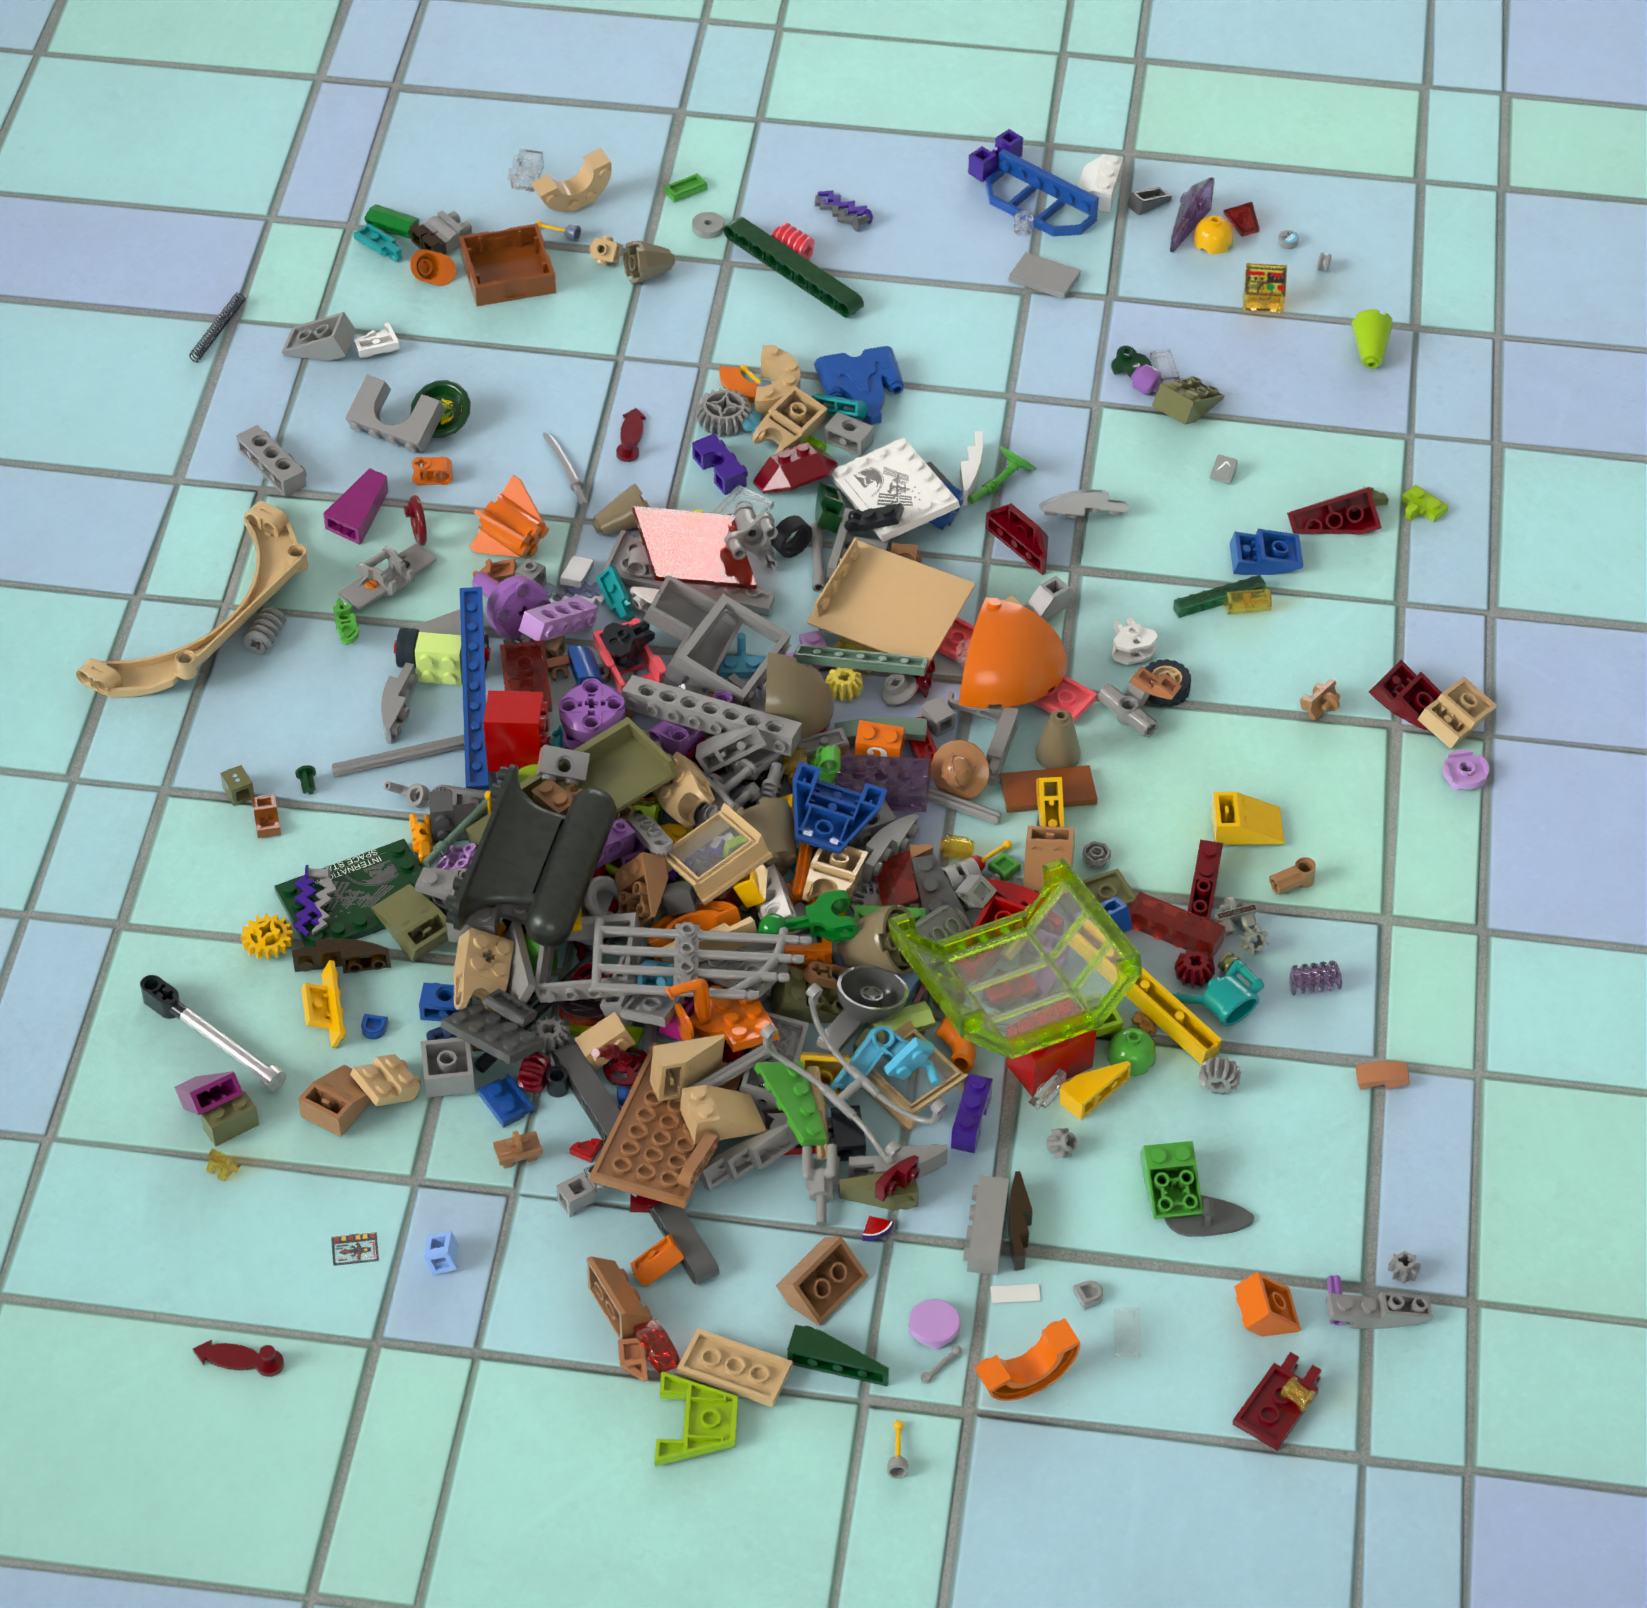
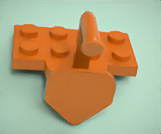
M698 978L669 988L665 987L671 1000H674V997L693 991L695 1011L692 1016L688 1017L680 1003L675 1004L676 1022L682 1041L695 1039L694 1032H696L699 1038L724 1034L731 1050L736 1052L763 1044V1037L760 1035L761 1030L769 1023L775 1027L759 999L709 998L708 983L705 979ZM713 985L709 987L717 989H729L728 987L722 985ZM778 1030L776 1035L773 1037V1041L779 1040Z

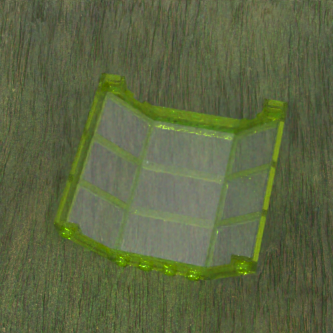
M1064 858L1042 865L1044 885L1038 891L1040 893L1039 897L1033 904L1029 903L1025 910L938 941L932 938L927 939L916 932L915 918L911 911L888 919L892 941L961 1038L1009 1059H1014L1100 1028L1142 974L1141 954Z

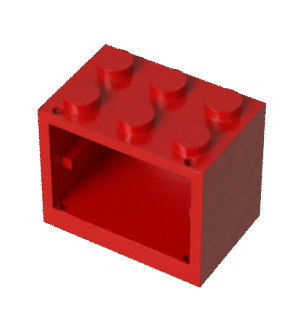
M488 691L483 720L488 772H499L501 766L509 768L510 764L517 765L518 770L527 765L538 764L540 749L544 745H551V736L546 733L549 732V718H545V715H548V701H544L543 692Z
M1068 998L1008 1028L1005 1065L1027 1092L1034 1097L1093 1067L1096 1030Z

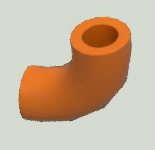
M947 1014L934 1034L947 1043L951 1049L952 1056L950 1061L964 1074H967L975 1064L976 1048L967 1030Z

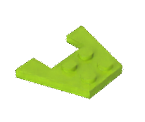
M661 1371L660 1399L685 1400L683 1440L656 1439L655 1466L735 1447L738 1396Z

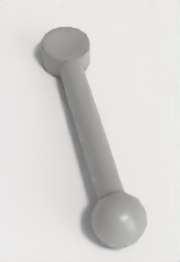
M954 1346L952 1352L931 1371L922 1373L921 1381L924 1384L930 1383L931 1377L954 1356H959L962 1353L961 1347Z

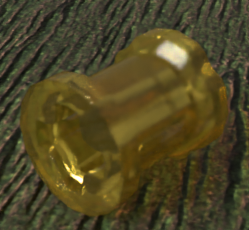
M1292 1377L1281 1391V1396L1283 1398L1288 1397L1298 1405V1409L1304 1411L1311 1404L1316 1394L1315 1391H1309L1298 1383L1296 1377Z

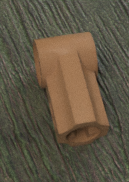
M1302 857L1295 862L1294 866L1269 876L1272 890L1275 894L1280 895L1296 887L1308 888L1312 886L1315 879V861L1308 857Z

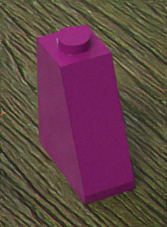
M234 1071L196 1076L174 1087L183 1109L197 1115H201L243 1095Z

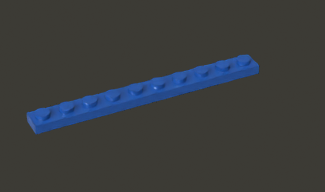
M482 587L460 588L466 788L489 790V772L483 725L486 708Z

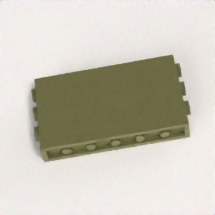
M626 717L574 749L575 751L590 753L586 781L576 787L577 791L579 789L598 788L607 792L615 802L617 807L616 814L677 776L675 770L676 761L673 756L666 754L659 742H654L645 729L641 730L629 717ZM558 762V769L562 772H567L568 767L566 763ZM535 773L519 784L525 795L535 803L531 790L544 781L542 777L536 776ZM556 780L555 782L564 790L568 786L565 785V781Z

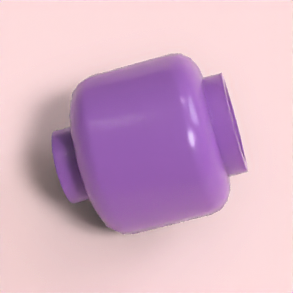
M1148 364L1139 365L1130 378L1133 380L1132 386L1144 395H1149L1152 392L1157 393L1160 383H1162L1160 381L1161 373Z

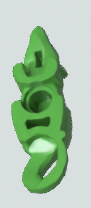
M342 598L337 599L336 606L333 607L336 630L341 642L344 645H349L356 641L359 636L358 623L355 614L352 612L351 604H346Z

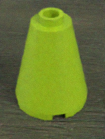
M1376 309L1364 310L1357 313V317L1352 319L1351 326L1362 364L1367 368L1374 369L1383 362L1393 322L1392 317L1386 312L1384 315Z

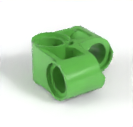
M819 746L809 760V765L821 768L819 780L832 784L837 773L840 771L841 749L838 746Z

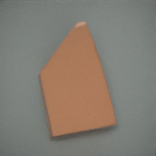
M491 559L485 561V567L480 571L473 572V577L480 572H485L498 582H502L509 577L515 576L517 564L515 559L492 563Z
M644 1337L619 1339L620 1367L643 1382H648Z

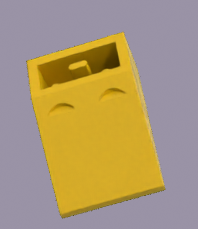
M1213 792L1211 815L1214 842H1220L1223 845L1284 844L1280 807L1239 792Z

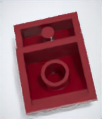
M1402 660L1394 665L1369 691L1378 702L1392 713L1424 730H1427V728L1417 719L1424 709L1437 700L1442 693L1422 672L1416 675Z

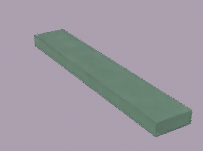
M802 644L797 645L793 657L797 658V662L803 664L924 676L929 665V658Z

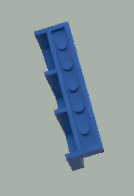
M1004 149L999 152L998 169L986 178L989 204L1053 237L1081 235L1097 221L1099 197ZM1005 172L1029 184L1009 202L995 196L992 189V184L1005 175ZM1037 189L1058 199L1037 217L1017 207ZM1065 203L1090 215L1079 225L1053 226L1045 222L1061 209Z

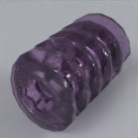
M1334 960L1329 961L1328 964L1323 961L1319 965L1311 963L1310 966L1302 964L1301 967L1298 965L1291 967L1289 985L1293 996L1296 995L1297 988H1299L1301 994H1305L1306 987L1309 988L1311 993H1314L1315 986H1318L1320 992L1324 991V985H1327L1329 991L1333 990L1334 984H1336L1338 990L1342 988L1341 971Z

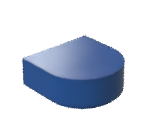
M364 1014L361 1023L362 1034L368 1039L381 1038L386 1032L388 1017Z

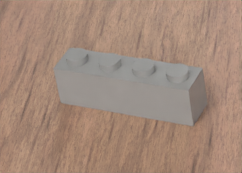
M980 1175L978 1185H973L972 1200H976V1204L970 1205L969 1220H973V1225L967 1226L966 1240L970 1241V1246L964 1247L963 1261H968L967 1272L998 1274L1009 1191V1179Z

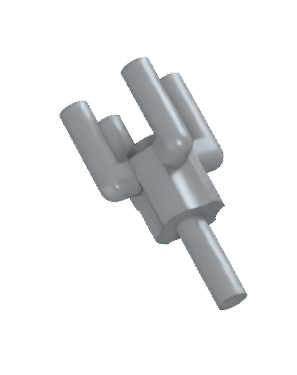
M827 1145V1168H816V1159L812 1158V1147L803 1146L802 1176L806 1179L809 1199L816 1201V1224L818 1226H825L827 1224L826 1203L834 1199V1189L839 1188L840 1157L837 1156V1145Z

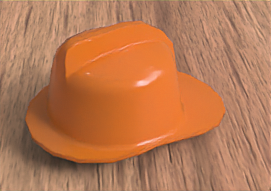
M421 249L416 251L411 257V272L416 279L422 282L444 286L449 284L455 277L456 267L450 257L442 253Z

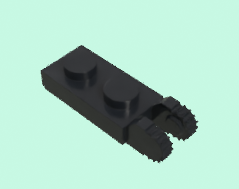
M902 503L874 509L870 508L864 511L856 509L849 512L848 520L845 521L844 527L850 532L897 525L905 508Z

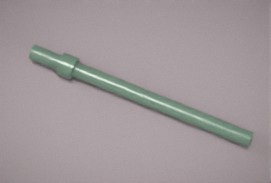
M486 798L443 841H439L433 847V851L423 860V864L429 868L439 857H444L449 852V847L466 831L465 829L471 826L488 809Z

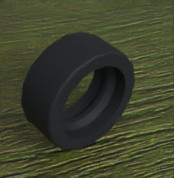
M792 515L782 520L776 526L778 535L774 539H770L771 545L783 557L791 558L800 554L808 546L813 534L812 528L800 516ZM794 532H796V534L793 536V538H792L791 540H789L788 542H786V541L788 540V538H789Z

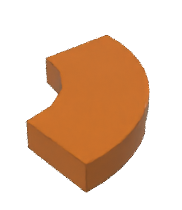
M720 366L719 376L722 386L726 389L729 388L730 391L737 390L738 394L744 393V397H748L751 403H755L758 384L746 380L742 376L740 368Z

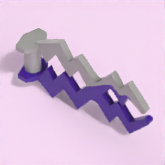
M306 865L305 875L294 883L295 887L303 891L294 898L306 908L295 914V917L300 920L293 927L308 937L309 932L303 927L311 922V924L317 925L312 930L313 935L328 926L324 921L329 919L330 916L321 908L332 902L329 895L337 891L331 880L329 866H326V869H311L309 865ZM310 878H325L319 881V884L325 887V889L317 893V890L311 887V885L315 884V881ZM314 894L320 899L315 903L308 899ZM314 913L318 917L312 920L310 915Z

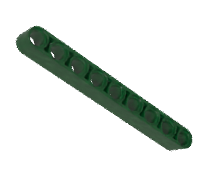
M738 217L724 226L723 231L728 240L841 316L848 318L864 307V301L857 292L744 217Z

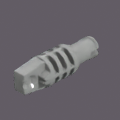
M777 762L771 763L768 777L761 784L759 790L761 795L757 798L756 805L759 804L758 801L760 799L779 798L782 789L780 782L785 770L782 764Z

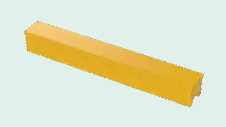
M1085 917L1081 924L1069 930L1066 942L1201 1066L1203 1061H1208V1058H1213L1219 1053L1222 1039L1090 919Z

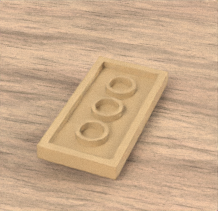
M697 1328L677 1367V1374L773 1408L791 1372L793 1361Z

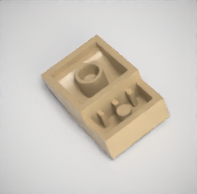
M1463 677L1442 692L1437 700L1427 706L1417 720L1452 749L1496 709L1497 705L1467 678Z

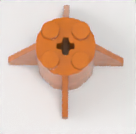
M512 475L502 494L496 496L498 500L495 503L490 501L485 509H476L474 511L480 517L479 522L482 523V526H478L480 530L469 547L476 553L519 558L526 557L527 555L532 557L538 550L537 544L540 539H543L549 531L522 480Z

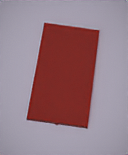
M910 850L891 856L887 862L883 861V868L877 876L881 905H905L918 900Z

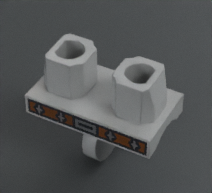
M1232 896L1225 897V904L1219 905L1220 913H1216L1215 920L1211 921L1213 928L1218 927L1223 937L1236 932L1234 926L1236 922H1240L1243 931H1246V926L1254 929L1256 925V904L1243 907L1241 900L1234 901Z

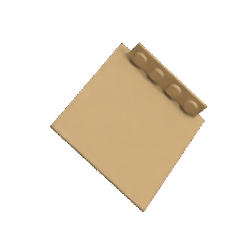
M855 537L843 558L839 559L840 563L815 602V608L806 623L819 628V630L823 629L884 653L927 657L930 664L975 587V583L858 541Z

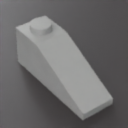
M753 725L717 734L697 744L695 757L708 775L766 746L767 742L757 726Z

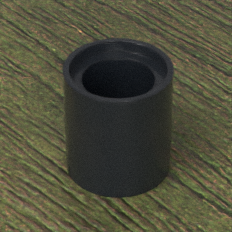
M554 1065L546 1071L547 1092L550 1096L556 1098L563 1097L569 1091L568 1071L563 1066Z

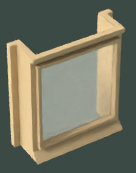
M725 803L720 812L674 843L672 853L670 852L667 855L663 853L661 855L665 856L667 872L674 869L694 887L700 902L704 905L773 857L766 846L762 834Z
M911 1020L894 1031L908 1042L914 1037L928 1041L914 1028ZM885 1037L878 1042L880 1044L884 1043ZM934 1047L935 1051L927 1059L931 1060L936 1068L941 1081L939 1086L933 1087L931 1085L926 1070L921 1067L913 1071L905 1080L887 1075L884 1067L889 1062L883 1055L866 1077L893 1103L917 1115L918 1112L955 1087L963 1093L968 1074H964ZM861 1087L908 1132L916 1127V1121L897 1113L877 1097L874 1098L865 1088Z

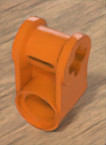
M443 456L417 457L412 460V468L414 469L412 481L415 484L446 485L452 481V461L449 458Z

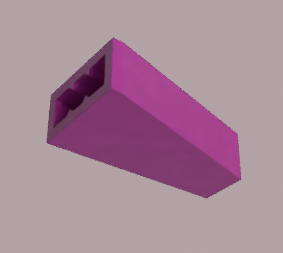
M369 468L323 513L325 529L360 545L388 493L387 476Z

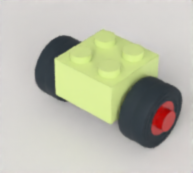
M415 628L399 629L397 640L394 642L397 667L403 668L405 663L414 664L417 670L418 682L462 686L461 635L420 632L419 629ZM484 634L486 671L491 657V648H489L488 635Z

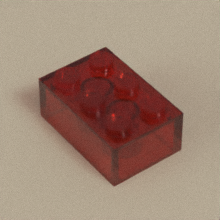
M545 640L500 645L505 691L543 692L544 701H548V712H552Z

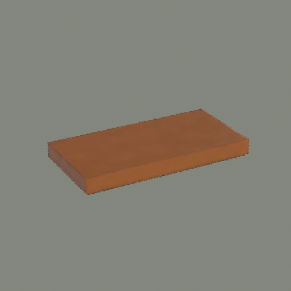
M1090 765L1000 773L999 779L1006 812L1038 810L1036 779L1062 777L1063 807L1097 804L1098 798Z

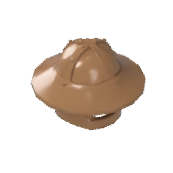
M952 740L942 745L934 754L931 763L932 779L940 791L969 800L978 796L987 786L990 776L989 762L983 751L971 742Z

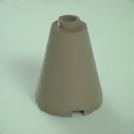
M636 484L628 487L594 516L595 521L592 522V525L597 534L601 533L605 536L654 522V516L646 500L644 501L641 496L643 493Z
M1056 710L1051 713L1037 744L1036 759L1046 769L1075 767L1079 763L1081 750L1073 718L1065 710Z

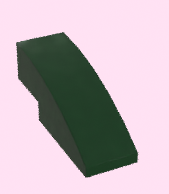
M821 482L818 486L816 498V526L837 533L843 519L841 514L844 504L840 489Z

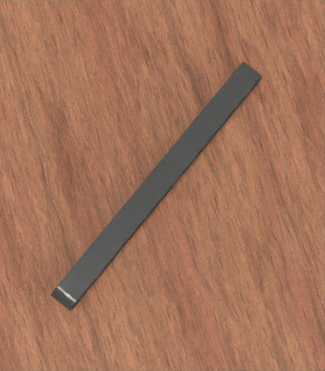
M576 1042L552 1051L555 1065H560L567 1069L569 1088L605 1143L620 1110ZM661 1203L649 1208V1214L662 1235L666 1237L668 1234H671L681 1249L684 1259L680 1263L695 1285L719 1275V1268L714 1257L681 1207Z

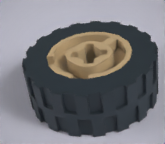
M1160 659L1156 662H1151L1150 665L1145 667L1156 677L1160 678L1165 673L1181 685V688L1172 700L1150 694L1147 700L1152 704H1157L1161 707H1172L1179 705L1181 702L1183 703L1188 698L1191 687V674H1189L1188 668H1185L1182 663L1180 664L1175 660Z

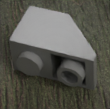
M1055 576L1039 585L1025 607L1041 616L1044 620H1047L1069 607L1071 588Z

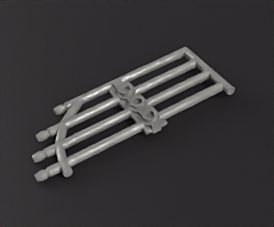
M596 918L594 922L591 992L669 996L665 987L669 988L671 986L601 983L602 973L674 977L673 986L698 978L743 980L729 989L709 988V998L743 1000L747 998L748 1000L759 999V992L755 990L746 991L750 987L761 981H789L790 974L771 972L778 963H804L803 955L783 954L785 945H811L812 937L788 935L789 930L786 927H781L778 934L701 931L700 925L693 924V922L675 924V929L604 926V919ZM603 936L675 939V948L603 945ZM699 940L776 944L773 953L699 949ZM602 955L674 958V967L602 964ZM699 959L766 962L759 971L698 968ZM693 991L678 995L682 997H694Z

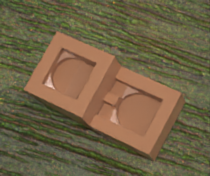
M1142 666L1129 681V683L1144 692L1170 700L1173 699L1181 688L1180 684L1165 673L1158 678Z
M1379 1061L1355 1065L1360 1090L1385 1085L1386 1090L1410 1084L1406 1062Z

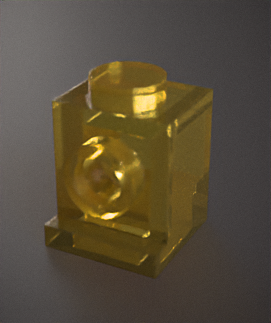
M796 748L791 757L782 755V766L785 767L783 775H788V784H792L799 761L807 764L806 748Z

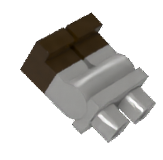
M442 210L438 212V216L431 217L428 222L420 226L416 223L410 226L412 243L420 249L444 255L460 245L459 236L472 233L471 224L468 221L461 223L460 216L455 211L446 214Z

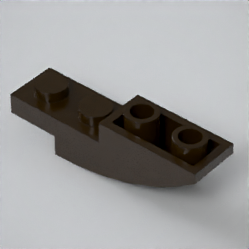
M343 938L315 940L316 947L292 950L295 972L324 969L329 960L335 961V967L342 966L343 974L391 967L389 949L367 941Z

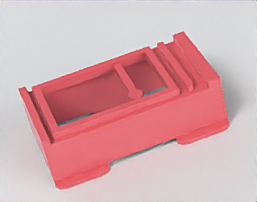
M634 618L632 621L622 623L621 625L629 623L630 626L640 623V619ZM604 629L593 632L594 649L599 654L603 664L609 668V675L616 689L621 694L622 689L629 681H623L621 675L635 670L647 668L650 674L640 677L664 684L663 674L666 667L660 656L653 655L648 644L642 647L644 651L639 654L644 664H638V666L618 671L614 660L601 639Z

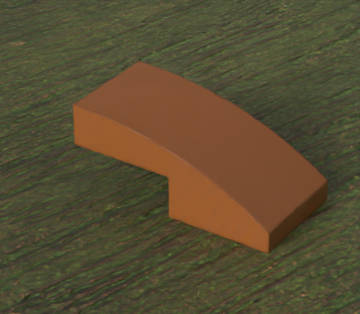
M275 794L252 797L258 838L281 835Z

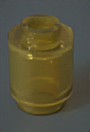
M947 834L946 838L941 839L940 852H944V857L964 860L973 856L975 841L969 840V837Z

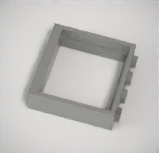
M723 594L675 656L673 668L714 693L718 691L730 692L733 696V703L744 706L746 702L753 700L757 687L761 688L767 680L768 655L743 689L738 688L691 658L725 613L775 642L776 645L770 653L786 655L791 647V644H789L791 634Z
M636 912L581 917L582 930L571 932L566 941L594 939V922L596 918L604 919V926L641 928L642 926ZM604 935L603 938L622 937V936H609V935ZM628 936L627 946H640L641 937ZM540 945L535 975V992L540 1003L633 995L591 992V979L550 983L555 946L544 947ZM626 955L625 965H637L638 956ZM623 974V977L601 978V983L635 984L636 975Z

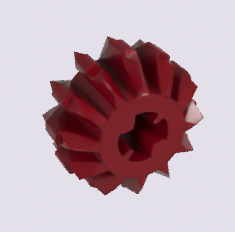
M1198 948L1195 952L1187 949L1185 953H1180L1175 962L1176 978L1182 980L1183 985L1190 984L1191 988L1195 985L1202 988L1204 983L1208 984L1215 974L1213 957H1208L1207 951L1200 953Z
M539 1051L523 1058L517 1077L518 1086L531 1093H540L546 1086V1071L551 1067V1058Z

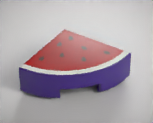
M869 1216L862 1235V1241H875L876 1238L888 1235L893 1228V1221Z

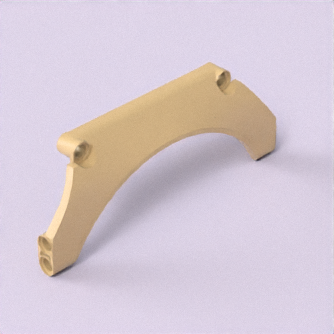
M258 501L245 513V517H243L244 523L256 550V571L243 601L217 628L186 646L152 657L125 661H98L90 658L76 671L78 680L85 686L110 698H124L156 693L174 686L178 682V678L189 680L196 677L198 674L197 668L296 573H302L308 569L306 547L298 544L288 516L282 510L263 501Z

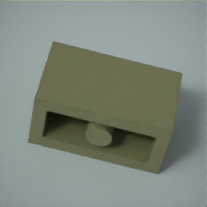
M243 1091V1095L201 1114L203 1129L215 1147L259 1125L256 1106L245 1091Z

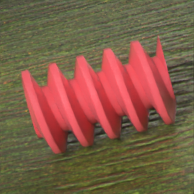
M784 223L773 231L772 237L805 259H810L815 242L813 238L803 234L796 227H791L789 223Z

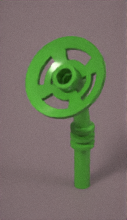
M1001 446V452L1009 460L1007 463L1008 467L995 479H991L983 484L982 488L970 495L967 500L970 504H973L984 496L991 495L1019 468L1026 470H1036L1037 468Z

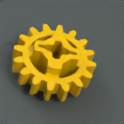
M265 914L262 919L257 915L255 922L248 920V927L243 926L241 940L243 949L248 950L249 956L256 954L258 960L262 956L269 960L271 955L279 958V952L286 954V947H292L291 940H294L291 924H286V918L278 920L277 914L272 918Z

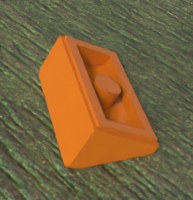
M668 1234L632 1261L630 1265L636 1279L644 1287H647L682 1261L684 1255L673 1236Z

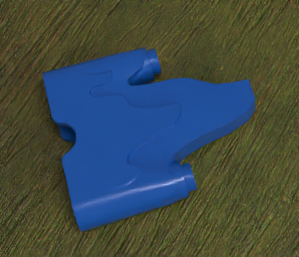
M889 346L864 349L858 357H851L846 353L819 357L814 363L825 395L864 401L868 406V411L863 420L869 424H877L882 421L881 409L884 405L883 386L893 394H900L904 389L903 379L894 351Z

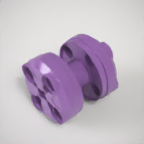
M594 678L587 679L581 685L570 689L558 704L560 722L564 729L562 738L563 748L574 750L625 719V701L621 693L614 687L601 683Z

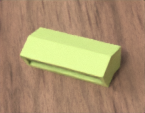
M924 1001L903 1007L890 1020L870 1024V1030L874 1027L887 1026L895 1031L911 1020L914 1028L920 1032L933 1028L935 1019L930 1007ZM879 1031L876 1035L877 1041L885 1037L882 1031Z

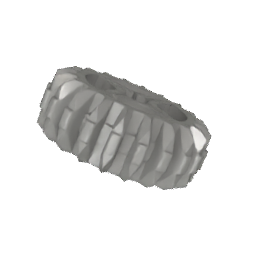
M720 388L719 391L712 390L711 393H705L704 397H700L696 406V418L700 427H703L704 431H710L711 434L718 433L719 436L722 434L729 436L730 433L736 435L738 431L743 432L744 418L748 419V414H752L749 398L744 397V393L738 394L737 390L730 391L729 388L727 390Z

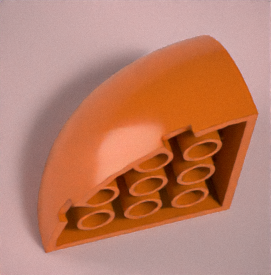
M986 597L971 637L962 678L959 705L988 708V705L1000 704L1002 708L1013 707L1035 701L1047 695L1048 690L1052 687L1056 688L1066 675L1067 658L1062 641L1052 626L1041 616L1026 607L998 598Z

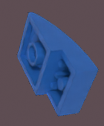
M1257 529L1256 534L1234 532L1229 543L1233 574L1274 575L1291 572L1303 567L1298 534Z

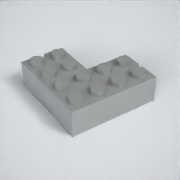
M668 574L643 620L681 641L663 676L679 685L683 682L688 685L701 687L705 693L706 687L673 668L675 656L717 601ZM725 613L691 659L716 673L743 623Z

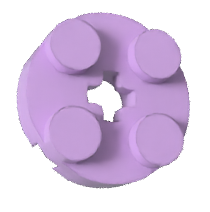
M1458 750L1448 755V759L1444 761L1442 773L1452 789L1456 791L1462 789L1471 790L1485 786L1489 765L1481 755L1479 757L1473 755V751ZM1462 768H1466V770H1470V771H1469V772L1462 771Z

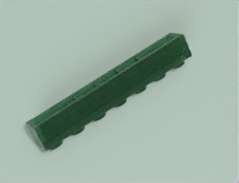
M1261 575L1252 576L1231 584L1228 583L1224 586L1177 598L1174 600L1173 610L1178 618L1263 594L1265 593L1266 583Z

